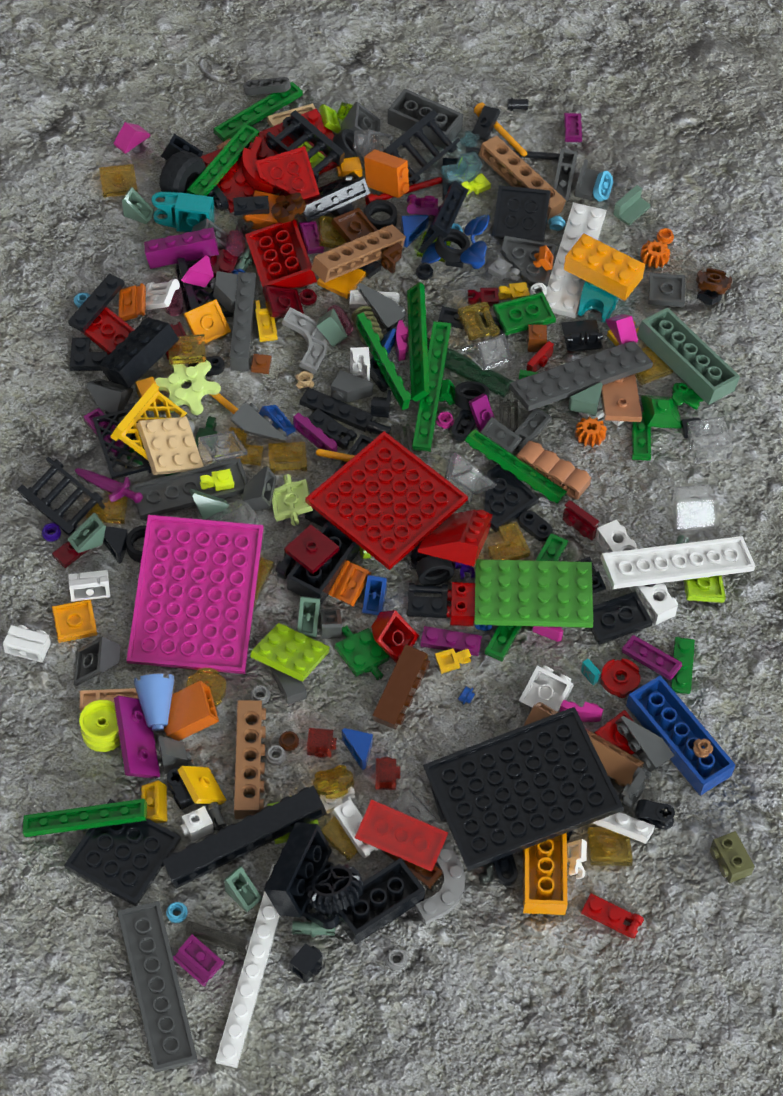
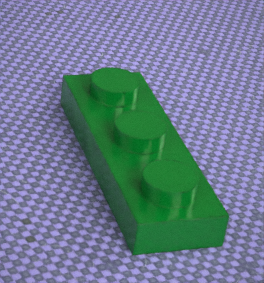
M675 637L673 658L682 662V667L671 680V688L674 692L691 693L695 639Z

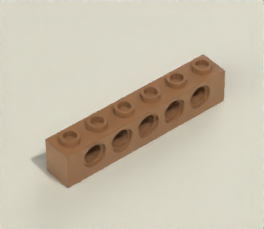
M496 135L482 143L479 156L512 187L551 191L547 220L562 212L566 202L563 196L551 187L504 141Z
M394 225L383 227L380 230L316 255L313 259L311 270L321 280L328 282L380 260L382 252L397 242L403 248L406 236Z
M238 700L235 819H243L248 815H255L264 808V799H260V793H264V781H261V775H265V762H261V756H265V744H261L262 738L266 737V726H262V720H266V708H262V701ZM248 722H255V724H253V725H250V724H247V723H248ZM250 739L255 740V742L249 743L247 741ZM250 757L254 758L253 761H248L246 759ZM247 776H254L253 779H246ZM247 794L254 795L251 798L245 797Z

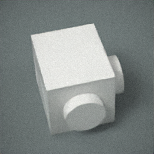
M205 807L182 816L180 828L185 837L188 836L191 842L214 832L213 822Z

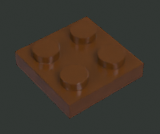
M360 208L335 217L331 222L347 243L377 231L376 227L368 220Z

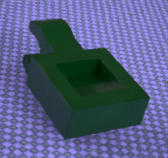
M209 416L206 427L199 428L195 438L197 447L212 451L218 436L217 431H214L217 425L215 417Z

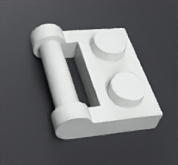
M171 279L169 282L147 283L145 310L169 307L175 290L180 287L179 281Z

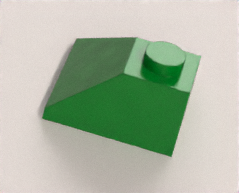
M641 395L647 427L682 428L678 406L672 397Z

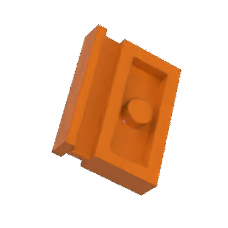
M141 283L140 286L134 285L121 289L119 291V317L123 321L137 318L141 314L145 316V285Z
M346 560L328 594L354 607L367 582V576L371 575V572Z

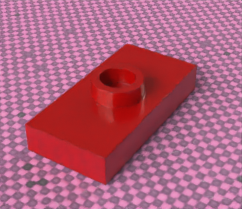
M550 341L546 342L527 362L526 370L537 372L541 367H544L552 356L554 344Z

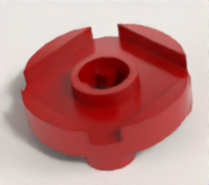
M612 659L604 665L600 683L610 694L619 698H626L627 695L639 687L641 679L639 668L628 659L616 661ZM616 675H624V680H618Z

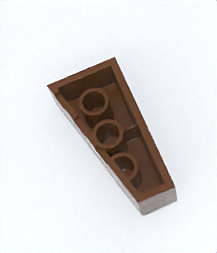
M405 644L372 715L374 721L395 730L398 725H402L405 719L404 713L411 706L413 696L430 665L427 653Z

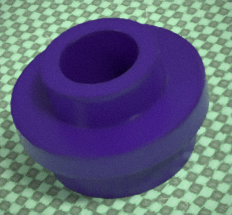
M48 523L42 529V537L46 541L53 542L61 536L60 527L54 523Z

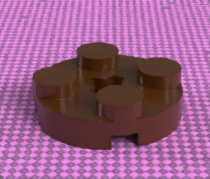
M300 193L287 196L281 195L276 198V203L273 205L271 213L279 223L290 222L295 219V215L298 213L301 215L304 212L306 203Z
M707 268L706 272L698 271L696 282L700 290H711L718 294H725L726 290H729L731 287L732 277L728 278L726 272L722 270Z

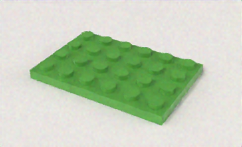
M477 559L475 568V625L593 628L592 562Z

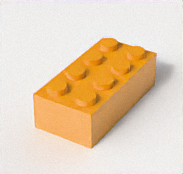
M584 233L567 253L564 263L565 271L624 301L642 280L645 269L644 263Z
M567 833L523 850V913L566 914L568 905Z

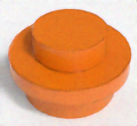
M663 228L657 233L656 238L658 242L662 240L663 244H670L674 240V235L670 229Z

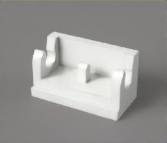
M369 347L350 348V373L370 381Z

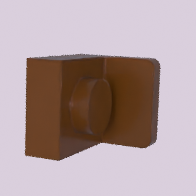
M398 242L383 251L381 255L382 267L392 274L395 272L396 262L402 256V246Z

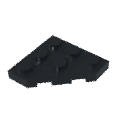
M499 464L487 472L484 506L485 511L493 514L490 527L497 532L520 516L522 512L537 504L539 500L513 473L504 470Z

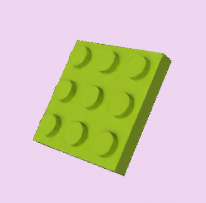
M278 623L251 651L250 657L303 682L329 653L330 647L286 625Z

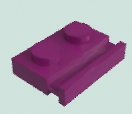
M193 934L180 947L177 954L173 956V960L204 987L208 980L225 963Z

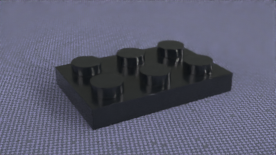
M636 591L593 606V628L590 629L599 645L652 626V620Z

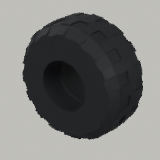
M180 151L173 154L161 170L159 178L161 192L187 193V189L206 169L203 159L188 151Z

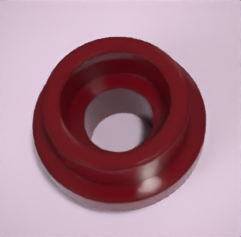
M304 289L300 293L299 299L301 304L310 306L316 302L317 295L312 289Z

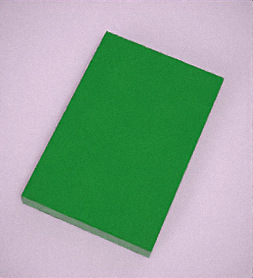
M543 292L493 305V311L505 336L528 330V325H548L556 322V317Z

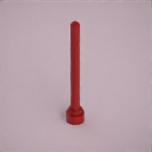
M437 177L410 185L409 191L405 194L440 184L443 179ZM372 193L365 196V201L368 205L372 201L388 200L394 198V196L386 193L380 195Z

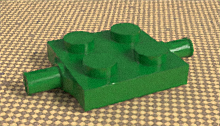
M347 625L343 626L342 633L346 638L336 643L335 649L352 673L357 677L363 673L372 672L376 680L382 679L384 675L378 667L389 661L390 656L374 640L371 630L367 628L353 634Z

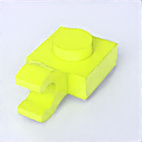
M482 173L461 183L463 187L469 190L467 195L473 191L477 195L491 189V183Z
M230 469L211 472V476H200L202 490L215 487V491L234 488Z

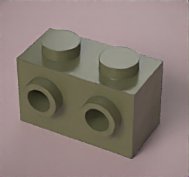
M736 831L713 839L710 848L711 856L714 860H717L720 865L721 875L724 878L726 877L729 883L752 875L755 866Z

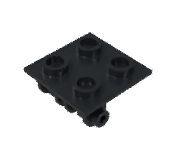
M596 319L561 323L567 352L603 349L601 341L603 334L602 332L599 333Z

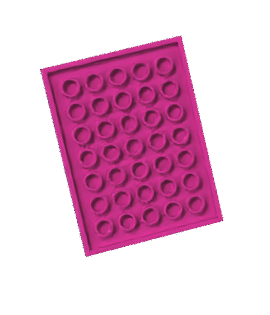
M148 515L127 663L236 674L246 673L264 525Z

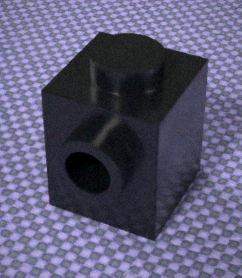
M305 943L289 962L290 971L307 983L313 974L316 976L323 967L321 951L315 946L310 947Z

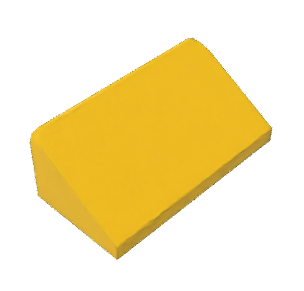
M159 780L142 785L141 799H145L147 802L146 818L155 823L167 822V786Z

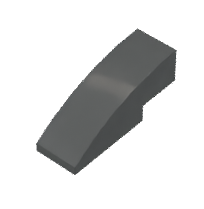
M270 667L278 688L283 693L288 705L307 698L306 689L302 681Z

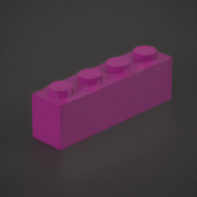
M213 227L144 242L145 255L150 269L177 264L178 258H184L186 262L201 259L206 255L208 257L219 255L218 242Z

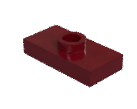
M67 541L55 550L52 556L66 568L89 550L78 553L70 542Z

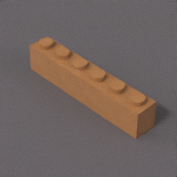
M539 702L533 706L524 726L559 712ZM586 729L608 776L614 778L615 782L620 786L631 785L634 780L633 774L638 767L642 768L644 762Z

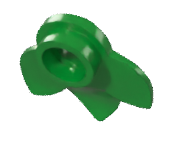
M675 383L672 387V399L677 406L686 403L697 410L700 402L704 401L693 389L688 388L684 383Z

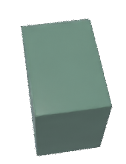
M132 187L129 188L122 199L124 217L144 224L150 221L155 210Z
M332 308L318 319V329L333 347L348 337L335 309Z
M600 382L571 396L568 408L571 411L596 416L603 384Z
M190 488L189 493L203 520L227 509L229 506L225 499Z
M93 513L67 540L78 553L101 546L106 526L98 515Z
M301 596L297 632L309 637H317L320 619V598Z
M239 866L224 879L225 892L244 911L248 912L262 900L261 895L242 866Z

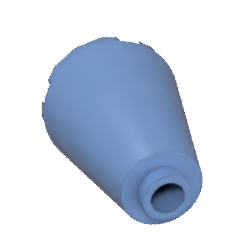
M163 674L140 676V680L134 678V686L147 727L152 728V731L164 730V726L168 725L174 687V675L168 674L169 678H163Z

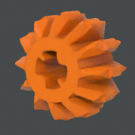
M654 239L653 242L647 241L642 246L640 257L644 264H648L649 268L651 266L655 267V269L658 266L663 268L669 261L670 249H668L667 244L662 243V240L656 242Z
M589 416L587 419L582 418L578 422L575 435L579 443L584 442V446L589 444L593 448L595 444L600 446L601 442L605 440L607 428L604 426L603 421H598L597 417L591 419Z

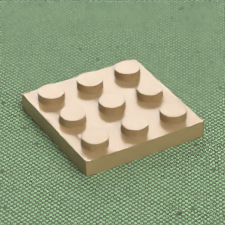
M187 417L142 420L136 424L153 475L180 473L204 467Z

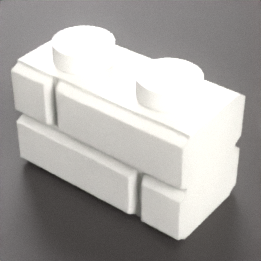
M108 570L68 574L71 602L110 597Z
M11 625L8 635H6L3 642L5 653L42 663L50 647V638L42 630L32 631L23 625H18V627Z

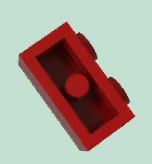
M452 582V588L448 589L447 601H451V606H447V618H450V625L474 626L475 583Z

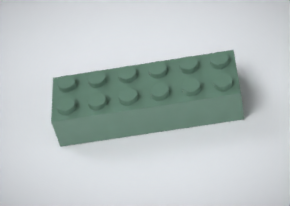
M668 307L641 321L637 336L708 405L735 391L740 376Z

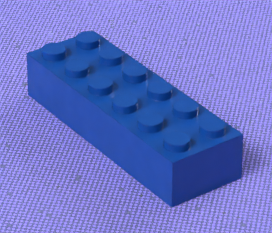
M661 675L628 695L626 707L645 729L663 738L675 755L670 760L700 796L732 776L735 763ZM697 739H708L713 746L712 753L706 758L696 756L693 751L694 742Z

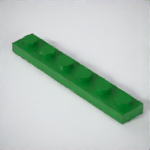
M290 82V90L268 95L213 128L214 134L223 142L229 138L231 139L244 124L253 126L303 96V91L296 84Z
M244 124L187 189V193L207 196L243 155L244 148L248 149L250 143L255 141L256 136H259V130Z
M364 312L357 314L356 326L367 347H369L401 410L408 409L411 400L410 392L405 390L403 380L400 375H397L393 361L389 360L386 348L380 344L379 335L377 332L374 333L370 319L366 318Z
M474 429L465 439V442L470 447L482 452L486 458L495 461L501 468L513 473L517 479L526 482L535 491L541 492L548 500L558 504L567 493L566 490Z
M145 799L24 815L23 835L25 837L146 821L147 802Z

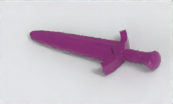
M75 469V473L78 476L111 493L109 495L111 503L124 496L132 499L135 503H140L143 499V495L140 492L135 493L129 490V477H125L124 483L89 470Z

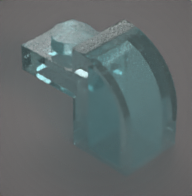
M476 152L460 154L457 164L442 166L440 171L447 183L455 180L461 184L465 181H473L478 176L483 163Z

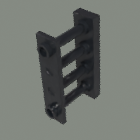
M434 109L383 151L384 153L402 158L398 154V149L402 146L420 164L422 168L417 173H414L408 166L409 184L417 183L421 179L420 175L446 153L449 152L451 154L458 148L457 144L460 139L457 138L452 143L435 123V117L438 113ZM425 126L430 127L447 147L441 153L423 134L424 131L422 129ZM413 136L415 138L418 137L435 157L429 163L424 160L411 144L410 139Z
M296 110L290 114V125L276 137L270 132L266 135L267 146L278 154L296 149L306 141H310L315 145L307 152L309 159L319 151L326 154L327 157L312 168L317 184L319 172L329 163L335 162L337 165H340L344 162L345 151ZM294 130L299 131L302 136L289 147L281 142Z
M47 457L46 460L51 466L32 487L27 489L22 484L17 490L35 508L59 526L67 535L71 536L76 531V525L96 504L104 510L103 498L97 492L91 493L63 469V464L57 459L53 461ZM56 472L60 473L64 478L45 498L40 500L37 497V492ZM69 483H72L77 489L58 509L53 511L50 508V503ZM84 493L90 500L71 520L66 522L63 519V514Z

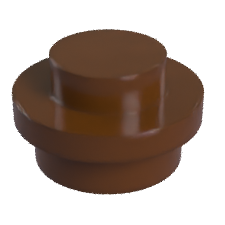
M286 731L280 736L279 745L285 751L295 750L299 745V738L294 732Z

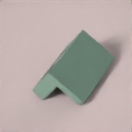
M636 185L615 203L613 215L627 225H631L650 208V204L641 198L642 188Z

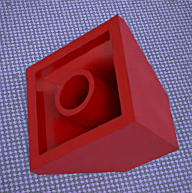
M396 610L380 612L371 626L374 640L396 663L405 644L413 647L419 637Z

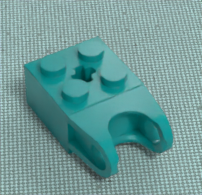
M158 192L152 196V204L158 208L153 214V219L157 224L173 227L178 232L186 233L192 232L193 226L206 218L213 223L215 222L213 197L180 192ZM157 198L165 199L164 202H157L155 200ZM159 214L166 215L164 219H159L157 216Z
M585 281L578 316H583L586 311L594 309L601 313V322L606 323V319L610 318L613 311H615L619 298Z

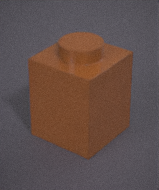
M528 325L527 352H538L547 342V326Z

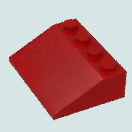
M295 219L286 223L278 222L245 234L263 288L264 286L301 288L317 282L316 276L311 270L312 265Z
M485 510L453 513L422 540L418 553L474 567L488 537L493 514Z

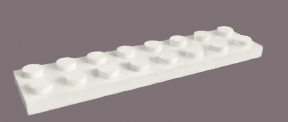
M573 202L548 282V293L545 296L553 313L572 318L576 317L585 280L564 270L565 256L583 233L599 240L607 210Z
M743 536L602 553L600 557L612 589L754 571L756 567Z

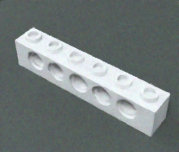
M617 519L597 528L595 539L605 553L637 549L635 541L629 538L625 527L620 525ZM664 583L629 587L632 592L636 591L655 625L676 615L677 601L674 597L670 596Z

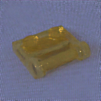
M487 302L458 308L459 317L469 340L486 336L493 337L500 333L499 327L495 325L491 316L490 307ZM479 312L483 313L488 325L487 328H485Z
M305 442L268 444L269 468L273 473L284 470L307 471Z

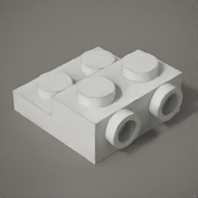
M545 665L542 668L537 666L519 702L531 708L541 702L559 712L563 700H567L574 686L571 683L572 679L563 674L560 677L553 674L554 670Z

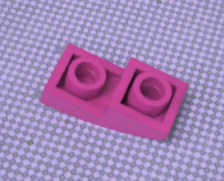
M399 320L396 330V354L398 361L405 360L406 352H408L407 337H409L408 326L405 327L403 320Z
M563 700L559 712L575 707L582 722H600L604 710L597 704L586 701L583 707L578 706L575 702H568L566 700Z

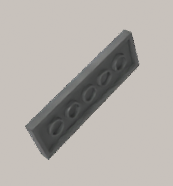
M237 458L131 485V491L135 493L140 492L143 495L142 501L135 503L142 520L148 518V515H162L196 506L189 493L190 488L224 499L243 494L248 480L241 460ZM230 469L234 488L215 491V487L205 490L201 489L200 476H211V472Z

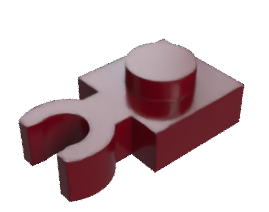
M480 288V292L468 290V304L473 305L480 302L481 306H493L499 303L498 288Z

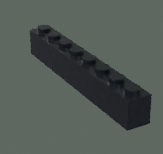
M314 785L305 787L299 793L291 797H285L273 806L264 807L261 812L255 815H248L242 821L230 824L222 831L210 834L198 843L189 844L178 853L169 854L162 861L177 889L290 833L296 822L310 823L326 815L327 812Z

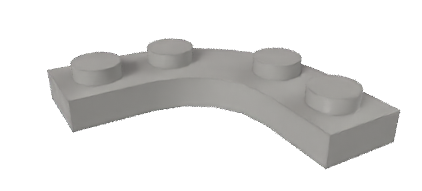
M290 307L281 324L298 332L305 338L308 349L299 367L316 374L325 357L327 341L312 318Z
M450 843L442 847L436 861V865L443 872L442 876L444 879L440 891L415 904V909L425 925L452 911L459 903L464 891V868Z

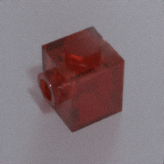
M309 728L307 755H313L318 758L331 757L332 750H336L337 738H333V730Z
M390 757L376 758L375 790H396V779H400V766H396V759Z

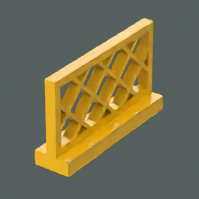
M155 383L150 386L110 436L115 441L118 439L122 440L147 460L148 458L143 449V443L136 422L165 419L159 418L158 411H165L167 418H171L170 411H175L180 417H185L187 412L158 391L159 386ZM157 398L163 402L164 406H156L155 399ZM146 411H153L155 417H147ZM135 433L136 440H131L126 434Z

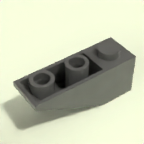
M245 402L230 418L246 434L282 443L287 442V434L281 428L276 429L272 426L273 421L266 415L262 417L258 413L259 409L252 403L248 404Z
M622 716L615 722L619 733L625 736L630 749L636 752L640 760L644 762L643 768L652 772L675 756L663 738L625 716Z

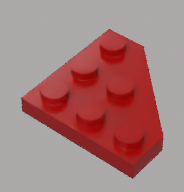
M305 146L255 161L261 180L290 195L300 193L304 201L320 196Z

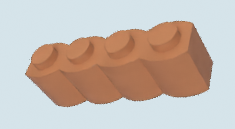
M528 441L516 455L518 459L566 490V495L578 500L590 486L591 477L585 470L577 469L571 462L560 459L556 453L544 450L537 442Z

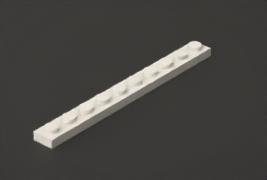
M272 864L269 877H270V875H271V873H272V871H273V867H274L275 864ZM265 891L216 1057L217 1064L234 1068L238 1067L280 919L278 912Z

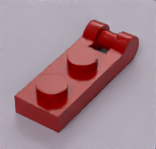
M592 893L589 895L581 914L630 938L636 937L638 933L637 928L644 921V918L639 914L628 912ZM625 920L630 922L629 926L624 925Z

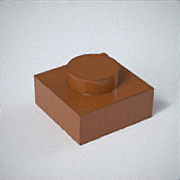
M254 354L251 372L269 374L272 356Z

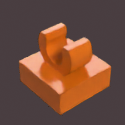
M547 245L541 246L539 253L534 254L537 261H533V264L536 268L543 266L545 271L552 270L554 255Z

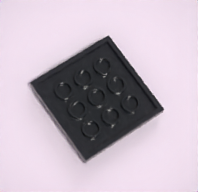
M110 799L107 804L116 802ZM147 818L146 821L90 828L64 866L65 869L137 906L164 866L162 860L174 851L181 840V836Z

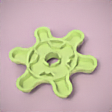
M174 358L171 362L174 373L168 378L160 377L155 380L159 386V391L168 392V399L177 406L187 405L193 415H200L204 410L201 404L202 397L207 394L217 395L221 391L219 383L207 381L205 378L207 372L211 369V363L203 359L195 367H186L181 358ZM185 381L191 383V386L187 389L182 388Z

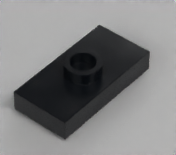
M484 105L471 136L487 141L500 114V110Z

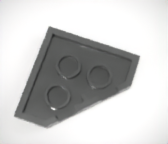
M504 236L501 254L514 268L520 270L519 274L530 286L535 283H543L548 287L551 270L545 271L543 266L536 268L533 264V261H537L534 254L539 253L541 246L547 245L554 255L556 244Z

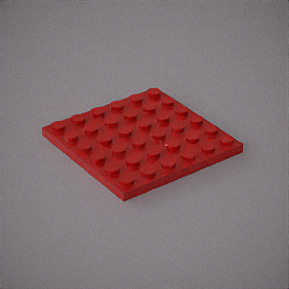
M385 431L305 498V502L389 570L468 501L466 494Z

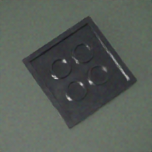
M499 185L492 238L504 239V236L544 242L551 191Z

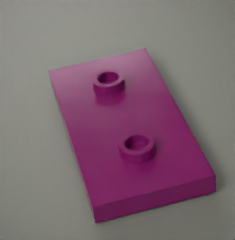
M125 696L115 697L114 704L125 775L151 779L159 778L160 772L154 733L152 728L147 727L139 699Z

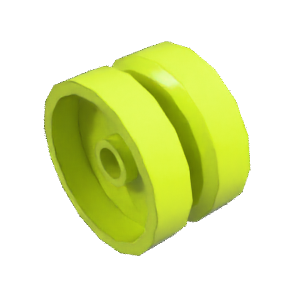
M97 700L85 706L79 718L84 743L96 752H108L120 746L114 702L110 700Z

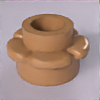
M697 739L694 742L693 751L696 756L706 758L712 753L713 746L708 739Z

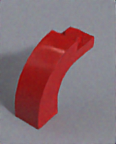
M256 136L254 143H250L249 149L244 148L242 172L245 180L252 188L260 192L273 194L276 187L261 180L255 161L258 160L263 138Z

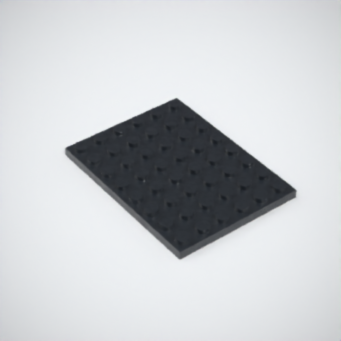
M575 707L423 765L467 871L623 811V805Z

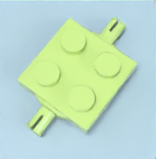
M287 474V477L286 475L283 476L285 484L274 489L272 498L274 517L277 522L291 518V524L296 526V524H299L298 515L313 511V508L305 502V498L310 494L307 480L292 482L291 475Z

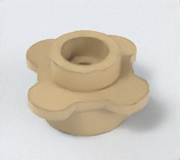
M302 371L295 376L298 382L296 384L298 389L314 387L312 373Z

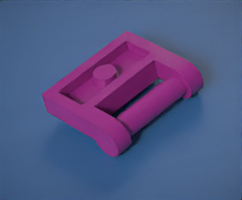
M410 194L407 197V212L409 214L437 215L438 198L434 196L417 198L414 194Z

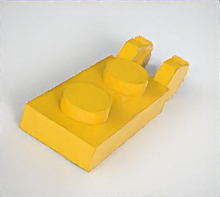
M255 300L259 341L278 340L275 318L270 317L267 304L266 308L260 309L259 300Z

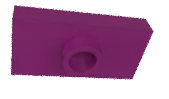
M564 113L565 142H582L581 113Z
M316 221L299 223V231L307 254L324 253V246Z
M481 394L468 402L479 432L483 430L491 417L494 418L486 394Z

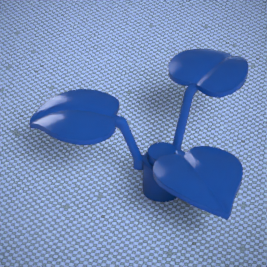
M488 214L472 219L464 229L465 235L470 236L472 245L461 254L460 260L463 263L471 264L474 269L481 268L485 263L487 245L484 241L475 242L474 237L475 235L482 234L487 228L490 219ZM435 242L425 250L421 260L422 263H434L441 259L435 250Z

